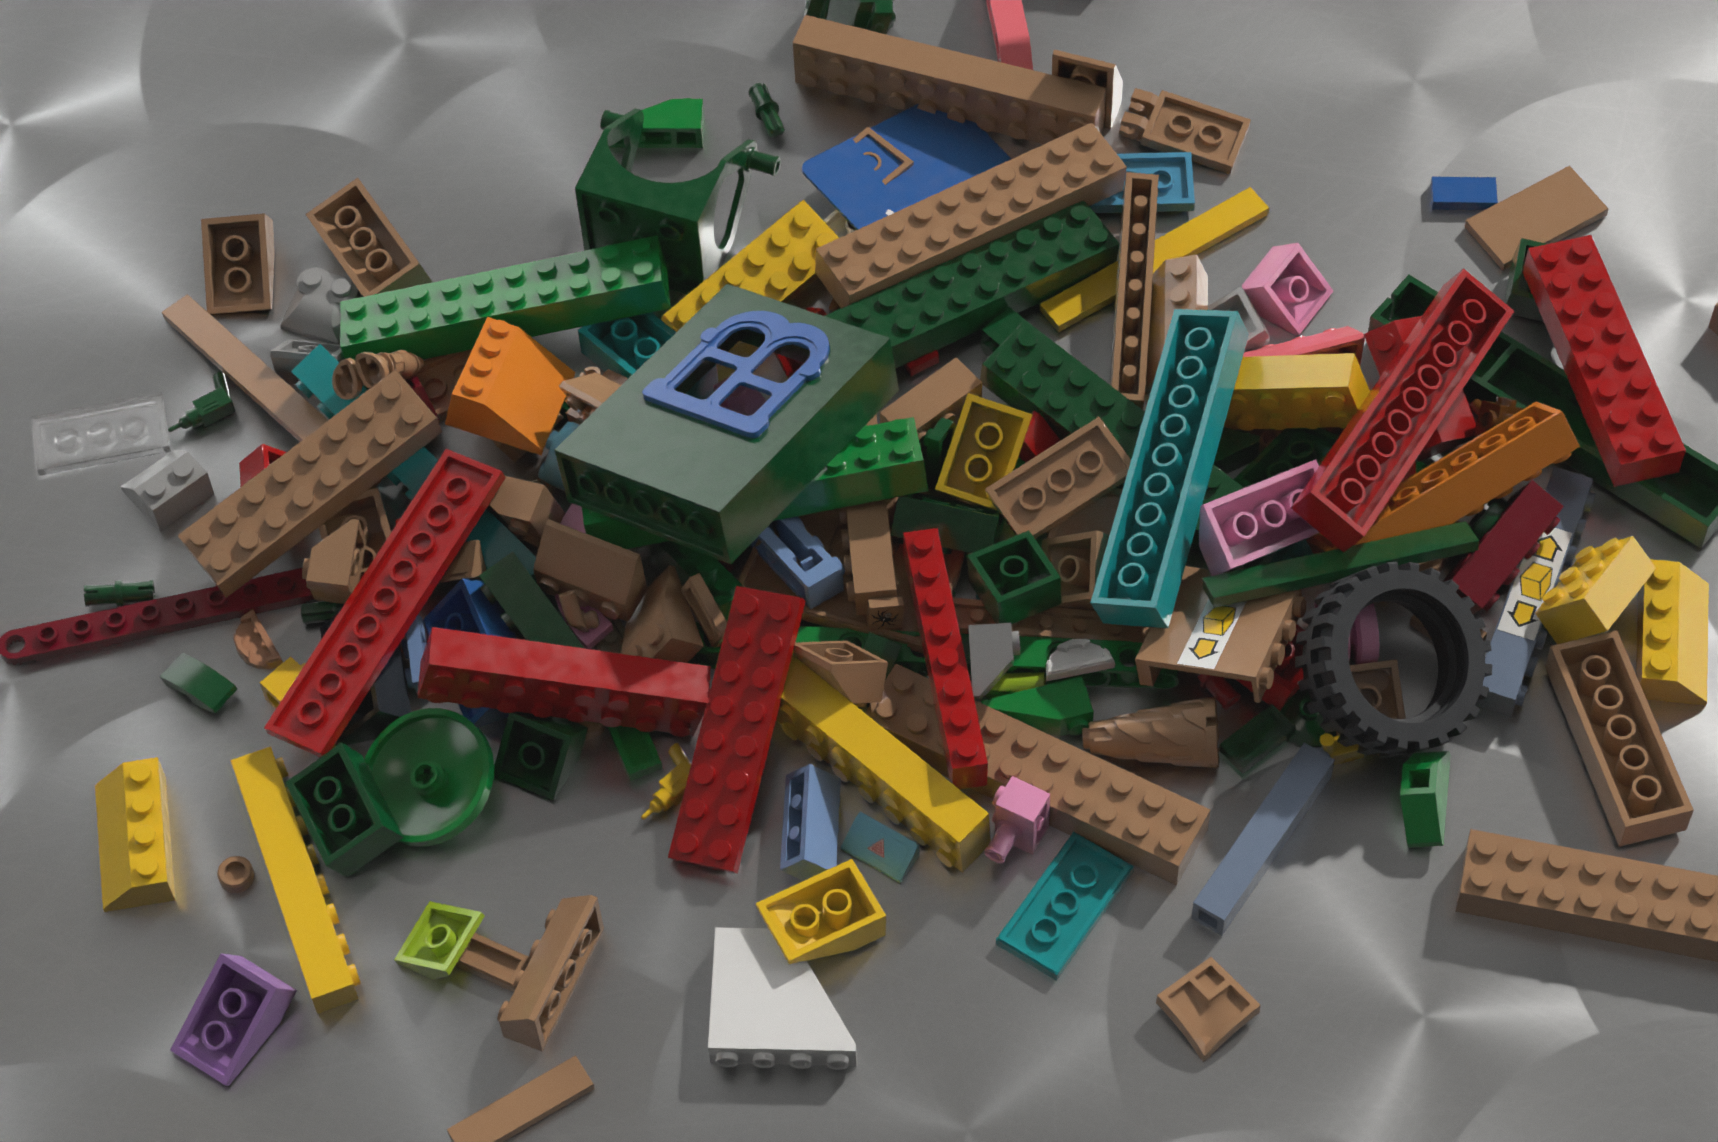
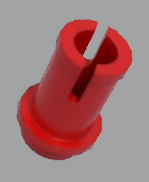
M1205 674L1198 676L1201 682L1200 687L1202 689L1207 688L1216 697V700L1222 705L1224 710L1231 708L1240 700L1241 694L1224 677Z

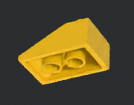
M853 859L756 903L757 910L789 964L854 951L886 935V914Z

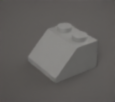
M176 449L121 486L122 491L160 532L214 495L208 473L189 452Z
M1011 623L969 625L972 691L976 701H981L1014 664L1013 655H1020L1019 631H1012Z

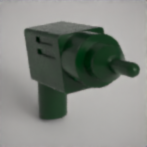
M222 371L215 373L212 377L215 390L193 400L194 407L184 411L185 415L179 418L177 424L168 428L169 432L180 427L183 429L189 427L195 429L201 425L206 427L235 412L226 377Z

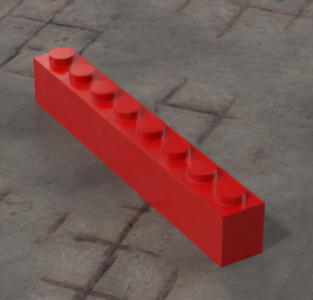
M938 528L903 533V557L949 779L958 789L987 786L988 761Z

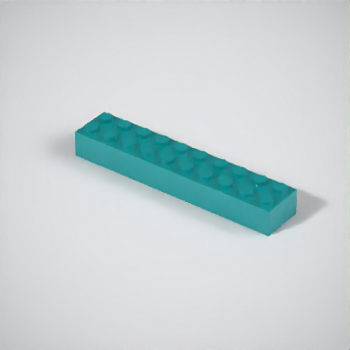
M1174 309L1090 602L1101 621L1105 624L1156 628L1169 627L1198 522L1200 506L1203 504L1249 332L1238 311Z

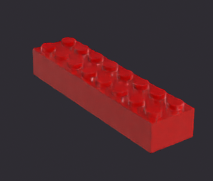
M1592 235L1528 248L1523 274L1613 486L1616 487L1679 473L1686 449Z
M432 627L420 661L417 698L427 699L432 703L450 702L463 704L468 708H494L504 713H530L539 718L552 716L566 718L576 723L588 721L602 723L607 727H632L642 732L661 731L678 737L694 736L704 715L706 705L710 701L711 666Z

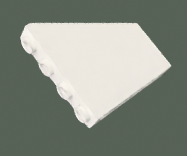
M715 927L708 1037L710 1063H716L722 1067L753 1064L760 1068H770L775 1064H783L798 1069L809 1068L812 1065H827L831 1069L838 1070L845 1069L848 1066H857L856 1043L807 961L789 964L768 928Z

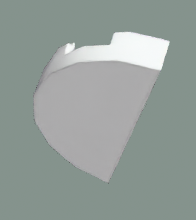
M1071 639L1059 644L1057 650L1047 660L1046 681L1111 669L1115 667V661L1106 648L1102 649L1099 645L1090 643L1088 639Z

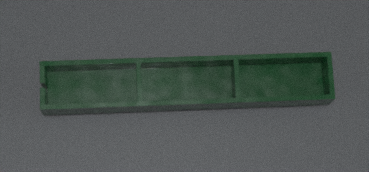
M1408 274L1392 292L1391 299L1387 297L1370 316L1368 332L1395 320L1422 316L1438 292ZM1500 332L1463 388L1468 403L1471 404L1476 399L1496 402L1498 396L1517 400L1516 407L1526 408L1537 401L1563 411L1580 446L1570 452L1571 456L1563 461L1565 464L1586 477L1593 478V481L1699 548H1702L1718 529V464L1684 444L1686 452L1679 473L1614 487L1565 370L1504 332Z

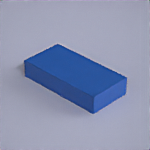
M1432 176L1431 178L1432 210L1484 211L1498 203L1496 177Z

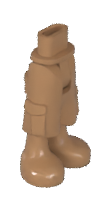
M398 350L392 353L380 352L378 354L370 352L360 353L356 355L355 360L348 358L339 362L332 376L333 389L341 399H354L359 396L362 386L372 388L395 369L404 380L416 376L420 369L424 367V360L405 350Z

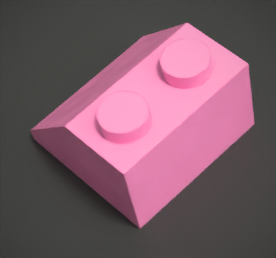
M1299 243L1272 247L1242 284V288L1260 317L1295 336L1301 334L1334 292Z

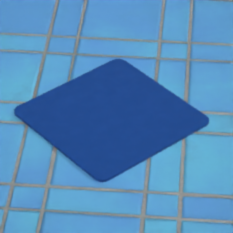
M918 104L870 128L914 161L912 167L888 184L884 185L882 180L898 168L902 162L870 136H866L857 143L853 140L856 137L854 136L806 160L802 165V173L839 213L858 230L888 216L886 214L888 209L895 213L1012 158L984 130L980 129L977 123L969 120L960 123L948 119V113L936 110L935 114L918 109ZM872 152L877 154L881 158V167L875 171L874 168L878 165V160L874 156L864 155L863 153Z

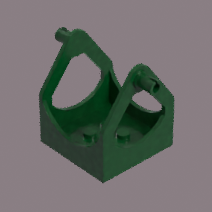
M634 108L627 114L622 115L605 110L600 122V128L603 132L575 186L584 251L658 235L667 262L669 290L688 295L722 267L735 239L752 171L755 170L776 177L780 169L781 157L758 152L757 142L748 139L724 156L715 169L701 177L675 183L647 180L631 173L643 128V111ZM624 138L625 150L620 165L612 155L609 147ZM737 170L738 182L725 234L720 245L717 247L714 241V216L719 189L724 179Z

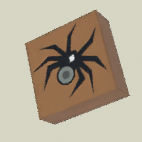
M902 596L868 599V631L903 628L904 602Z

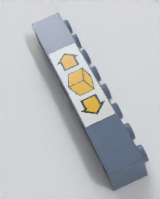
M1557 467L1553 468L1545 491L1564 506L1557 515L1561 520L1550 534L1546 535L1543 532L1537 542L1540 544V547L1529 560L1523 558L1519 562L1518 569L1520 572L1511 584L1490 643L1492 651L1487 652L1485 657V663L1492 664V675L1484 677L1483 686L1489 688L1486 699L1478 700L1475 706L1511 717L1515 705H1523L1528 686L1523 685L1526 676L1533 677L1538 658L1533 657L1535 648L1542 650L1548 633L1546 629H1543L1544 625L1535 612L1544 602L1542 600L1543 596L1560 582L1559 576L1562 574L1564 566H1572L1577 547L1572 546L1574 538L1581 540L1587 520L1581 519L1583 512H1591L1596 493L1590 492L1593 478Z

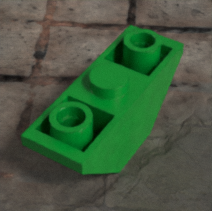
M1449 751L1414 753L1403 764L1400 797L1408 848L1444 846L1451 759Z

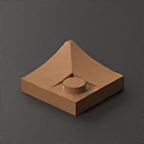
M1212 957L1159 993L1156 999V1004L1175 1023L1203 1062L1236 1031L1259 1014L1261 1005Z

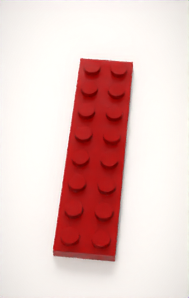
M736 586L709 692L710 701L705 708L668 854L669 859L738 874L806 602L803 598Z

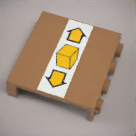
M1185 566L1169 627H1151L1135 658L1140 684L1153 686L1162 668L1252 682L1254 701L1260 703L1265 690L1270 689L1272 686L1274 671L1277 665H1281L1284 660L1285 647L1288 641L1294 639L1298 619L1305 615L1307 600H1305V597H1302L1301 589L1214 608L1202 586V578L1211 576L1209 569Z

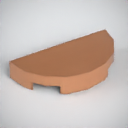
M253 609L241 617V623L233 637L238 655L246 664L257 669L277 668L283 663L282 658Z

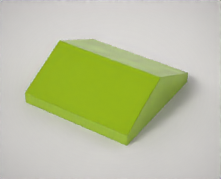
M429 901L394 961L432 980L449 976L485 915L480 911Z

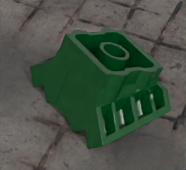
M806 0L803 18L805 15L887 34V31L894 26L896 21V15L893 11V2L895 0Z

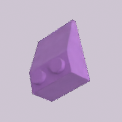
M220 953L170 1051L225 1086H229L280 1024L297 990L242 956Z

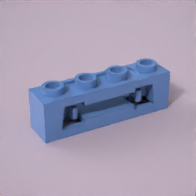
M798 516L772 521L758 538L750 544L752 548L754 546L758 550L759 556L798 597L806 601L805 605L810 610L844 591L843 575L845 570L842 563L837 557H831L825 551L822 542L817 536L812 537L805 530L804 524ZM773 527L778 531L779 538L775 534ZM758 538H759V540L761 541V543H760V545H758V546L755 547L756 542H757V540H758ZM796 557L801 561V567L796 563Z

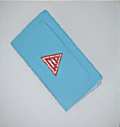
M863 812L858 813L841 845V850L899 883L903 881L920 857L919 845L916 842Z

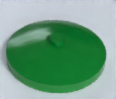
M442 708L420 709L396 719L378 735L364 759L404 837L398 842L409 846L439 844L464 831L484 808L491 793L494 780V758L485 735L463 715Z

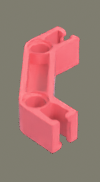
M986 0L997 53V62L1033 70L1030 37L1022 0Z

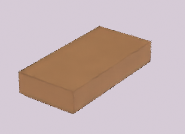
M698 573L686 581L681 591L711 646L717 648L722 645L727 622L702 576Z
M474 933L455 966L514 992L513 986L516 976L520 970L525 971L530 959L522 953Z

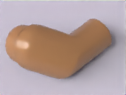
M574 590L559 595L566 622L570 626L584 633L600 625L596 611L590 610L585 613L580 609Z

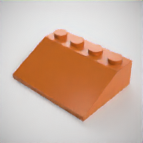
M487 317L452 392L445 425L542 456L547 439L553 430L566 399V395L559 385L562 381L573 379L576 372L520 327Z

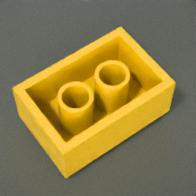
M1634 536L1621 540L1613 538L1602 546L1596 548L1588 546L1582 549L1575 556L1576 562L1572 567L1565 570L1559 576L1560 582L1556 587L1543 596L1542 600L1544 602L1535 614L1557 644L1608 631L1656 569L1655 565Z

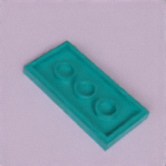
M1073 831L996 938V945L1057 981L1134 872V866Z

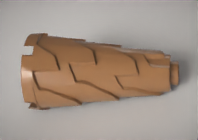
M1216 697L1172 703L1170 706L1141 709L1136 713L1089 722V728H1083L1082 730L1083 748L1090 749L1092 755L1137 759L1140 762L1172 763L1173 765L1219 768L1220 765L1219 747H1217L1219 731Z

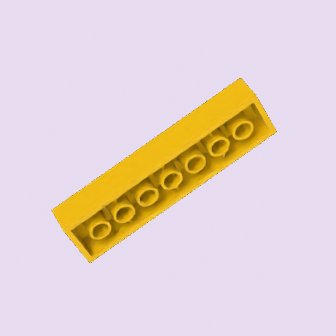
M792 654L776 721L781 724L783 731L791 739H799L806 744L807 750L818 761L824 759L829 763L834 773L842 781L847 782L849 780L856 785L859 793L865 800L870 803L875 801L884 808L885 815L893 823L899 824L901 822L910 830L911 836L920 845L925 846L928 844L936 851L937 857L943 864L948 867L954 866L963 873L991 842L989 813Z

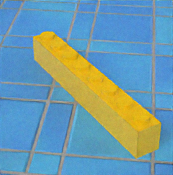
M270 746L230 760L317 1014L358 1000L355 986L360 985L361 981L355 964L348 966L346 964L344 956L351 953L344 933L336 935L334 925L339 924L340 921L334 904L326 905L323 895L329 894L324 875L323 873L316 875L313 866L319 864L313 844L305 846L303 836L308 835L309 832L302 816H295L292 807H295L296 804L288 787H285L282 779L289 776L283 758L275 759Z

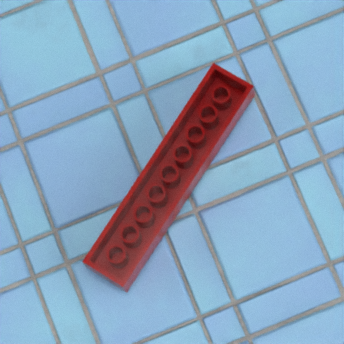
M1464 268L1445 283L1300 493L1291 509L1343 553L1365 537L1514 313V310Z

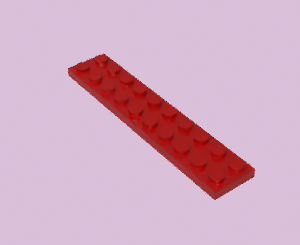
M445 449L264 726L269 735L318 757H322L332 749L506 479L501 470Z

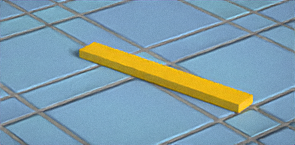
M1249 187L1155 240L1153 273L1165 260L1198 255L1269 215V207ZM1118 261L1040 304V312L1058 333L1115 301Z

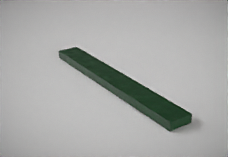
M1464 521L1353 545L1344 553L1340 549H1334L1202 578V586L1213 607L1216 608L1335 582L1348 577L1350 574L1389 562H1397L1398 566L1408 562L1419 564L1479 550V540L1467 522Z

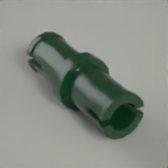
M115 580L114 584L84 585V592H86L84 594V602L86 607L116 604L117 607L125 606V603L144 602L155 599L153 580L123 583V580Z

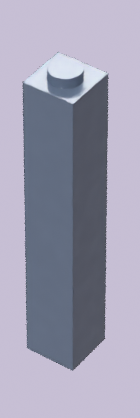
M1303 743L1194 900L1191 916L1193 920L1223 936L1332 777L1335 759L1331 758L1326 751Z

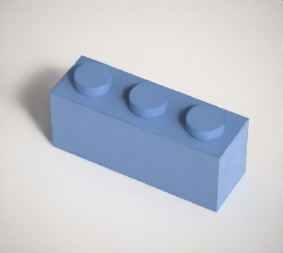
M812 764L787 774L785 780L780 870L803 881L837 866L841 778Z

